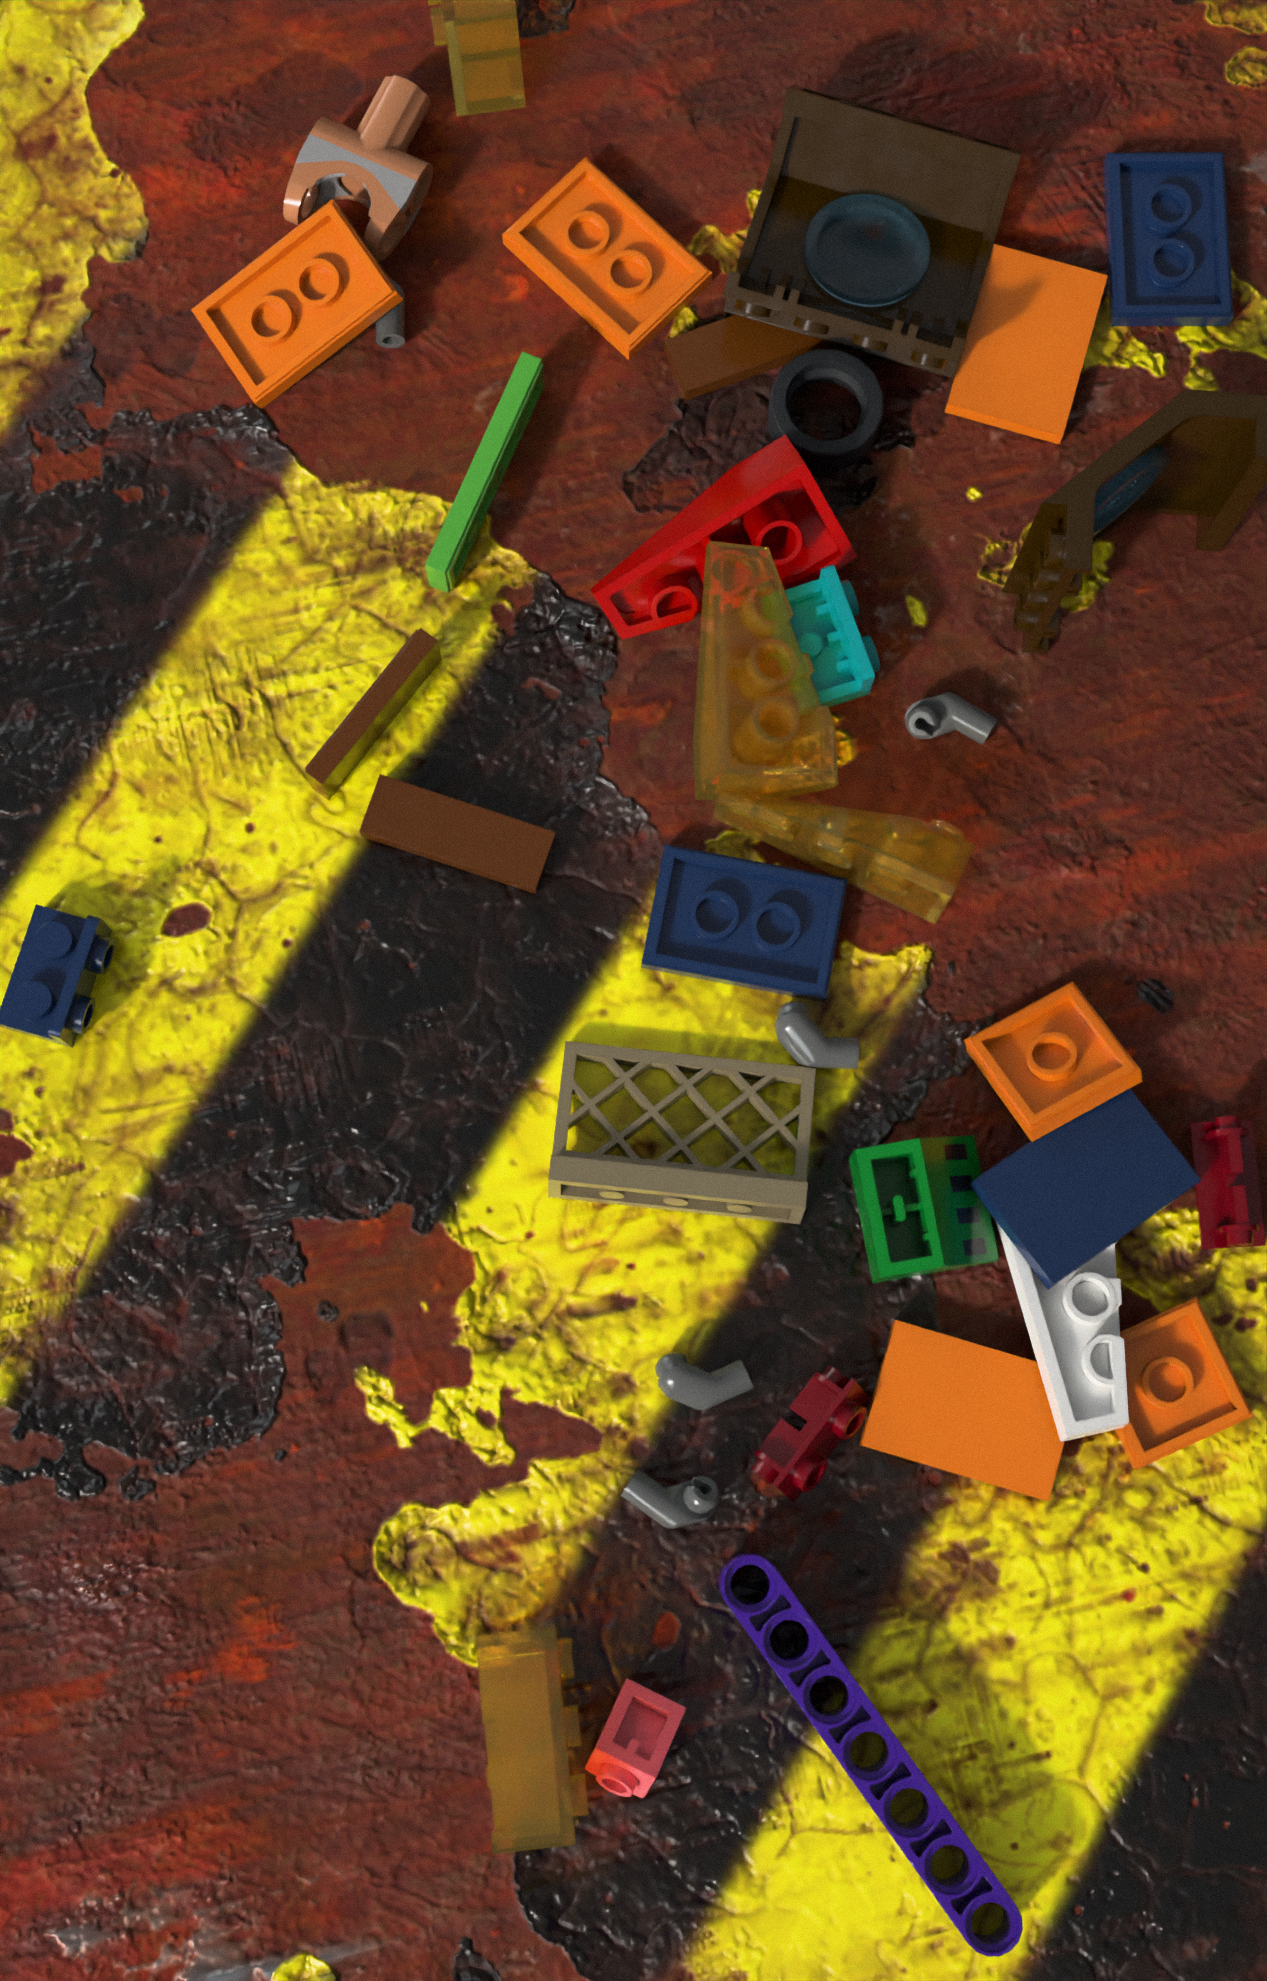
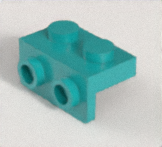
M834 565L821 568L819 579L761 598L759 606L800 717L870 693L875 678L874 672L880 670L878 654L869 635L861 637L853 617L859 615V606L854 589L849 580L840 582Z

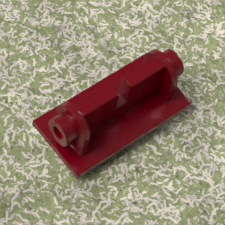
M1223 1116L1215 1118L1213 1122L1189 1123L1193 1170L1201 1179L1195 1186L1201 1250L1265 1246L1253 1119L1241 1120L1240 1116Z
M828 1365L822 1374L816 1371L789 1407L795 1414L804 1419L806 1424L799 1432L781 1418L755 1451L754 1455L758 1460L751 1469L768 1483L775 1485L794 1503L802 1491L804 1493L811 1491L821 1481L828 1467L826 1459L841 1439L848 1440L859 1430L867 1414L865 1407L871 1399L855 1380L851 1378L849 1381L832 1366Z

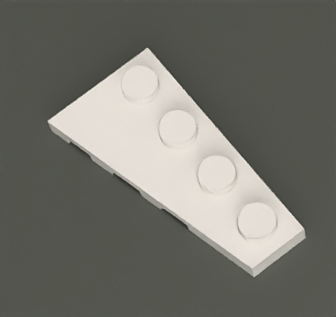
M996 1221L1060 1442L1123 1428L1129 1423L1125 1346L1124 1339L1120 1337L1119 1306L1122 1305L1121 1279H1117L1116 1243L1048 1290Z

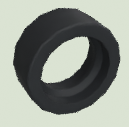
M815 349L797 355L779 371L770 392L768 430L773 441L786 434L804 460L809 471L836 472L855 465L871 450L879 433L883 418L884 393L876 374L860 358L840 349ZM814 382H833L848 389L858 399L861 407L860 420L856 429L849 436L835 441L817 440L803 434L794 425L790 416V403L795 392L802 386Z

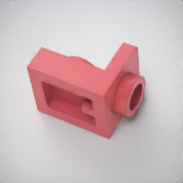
M627 1678L598 1742L587 1761L585 1770L596 1775V1781L599 1785L611 1793L623 1797H630L634 1794L644 1798L657 1778L686 1707Z

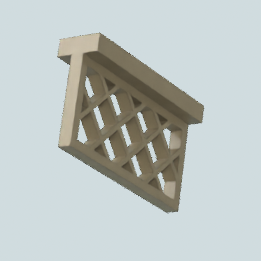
M566 1041L553 1150L549 1168L548 1197L800 1224L807 1201V1171L816 1068ZM576 1061L603 1063L617 1080L590 1099L574 1080ZM619 1065L633 1066V1068L625 1073ZM649 1068L666 1070L679 1085L677 1089L655 1106L650 1103L633 1083L636 1078ZM682 1072L696 1074L688 1080ZM711 1075L728 1077L742 1093L717 1113L696 1089L698 1085ZM745 1079H754L759 1081L756 1082L754 1085L750 1086ZM773 1082L801 1085L799 1105L780 1120L758 1095ZM624 1088L645 1113L618 1133L598 1107ZM573 1095L582 1106L570 1115ZM687 1095L708 1120L682 1140L661 1114ZM750 1102L770 1125V1128L745 1147L724 1120ZM588 1115L594 1119L610 1138L608 1142L593 1153L566 1150L568 1130ZM798 1119L797 1135L795 1138L787 1127ZM651 1121L673 1145L670 1150L657 1160L639 1158L626 1142ZM714 1128L737 1153L720 1167L703 1165L689 1149V1147ZM778 1135L795 1154L793 1175L767 1172L752 1154ZM618 1148L625 1157L608 1154ZM681 1155L687 1163L671 1161ZM744 1162L750 1170L734 1168Z

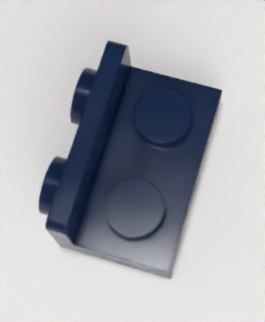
M36 905L0 1007V1027L73 1048L77 1033L85 1034L93 1018L95 999L91 998L90 995L97 974L104 975L107 972L114 955L115 940L110 938L111 928L101 918L88 915L85 919Z

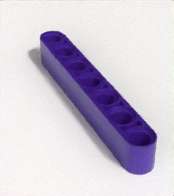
M739 1553L729 1558L722 1566L718 1577L719 1591L723 1600L959 1933L976 1952L988 1957L1001 1956L1011 1951L1019 1942L1023 1930L1022 1916L1016 1904L779 1572L767 1559L753 1553ZM745 1565L760 1567L766 1576L767 1586L765 1592L759 1599L753 1602L737 1600L731 1591L733 1574L738 1568ZM784 1620L799 1622L805 1631L803 1648L797 1654L790 1657H782L775 1654L770 1645V1636L773 1628ZM823 1676H835L841 1679L844 1686V1697L841 1704L831 1711L822 1712L814 1709L810 1702L812 1685ZM863 1732H875L880 1734L883 1740L884 1750L881 1758L877 1763L869 1767L855 1765L850 1758L851 1743L857 1735ZM905 1788L919 1790L923 1797V1807L917 1818L910 1822L893 1820L890 1814V1804L895 1794ZM945 1845L959 1847L963 1853V1863L956 1875L950 1878L933 1876L930 1866L933 1854ZM994 1902L1001 1905L1003 1920L1000 1927L989 1935L974 1933L971 1926L974 1911L985 1903Z

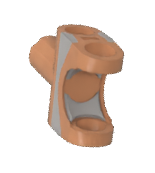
M397 75L386 76L357 130L327 117H321L312 128L301 148L290 176L283 207L285 220L299 226L332 199L334 201L344 199L357 201L369 209L368 216L371 218L363 241L378 262L386 259L411 227L431 185L433 176L432 164L406 153L431 106L429 96L418 85L406 78Z

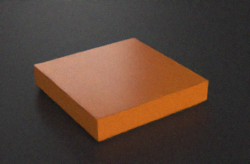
M1073 981L965 1039L967 1053L1031 1142L1142 1082V1073L1139 1066Z
M1197 1297L1120 1331V1337L1124 1339L1129 1423L1115 1431L1133 1469L1142 1468L1254 1416Z

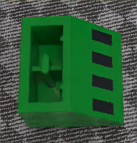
M974 1135L917 1138L855 1149L848 1158L872 1284L999 1261L990 1212L970 1187L971 1183L982 1175Z

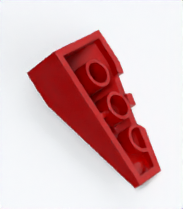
M784 434L728 470L590 590L621 639L624 640L692 621L696 613L728 604L731 609L750 605V598L782 589L787 590L819 579L821 568L834 565L836 570L856 559L858 555L804 460L787 435Z

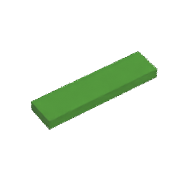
M522 351L426 561L425 567L429 586L448 594L450 590L453 591L545 387L544 365L541 358Z

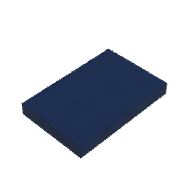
M1224 152L1106 153L1103 161L1111 327L1229 326L1233 319Z
M665 844L641 968L825 1003L848 879Z
M1128 1089L1033 1142L1030 1141L977 1177L970 1187L1049 1290L1190 1191L1201 1179L1133 1091Z

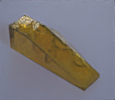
M710 541L706 546L693 736L695 800L757 804L830 789L838 784L835 723L828 705L822 707L811 679V675L815 670L809 654H802L790 619L793 616V611L769 547Z
M725 791L720 792L715 802L713 818L833 876L847 878L848 883L933 924H936L952 898L975 846L964 840L965 834L959 828L939 819H932L928 823L916 817Z

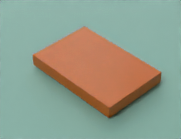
M587 157L581 160L502 234L503 244L628 360L637 354L712 282V272Z
M332 199L196 305L191 311L254 404L263 409L404 299L342 209Z
M993 244L945 413L1060 444L1108 275Z
M898 1320L893 1321L859 1445L1043 1501H1049L1064 1442H1060L1037 1362Z

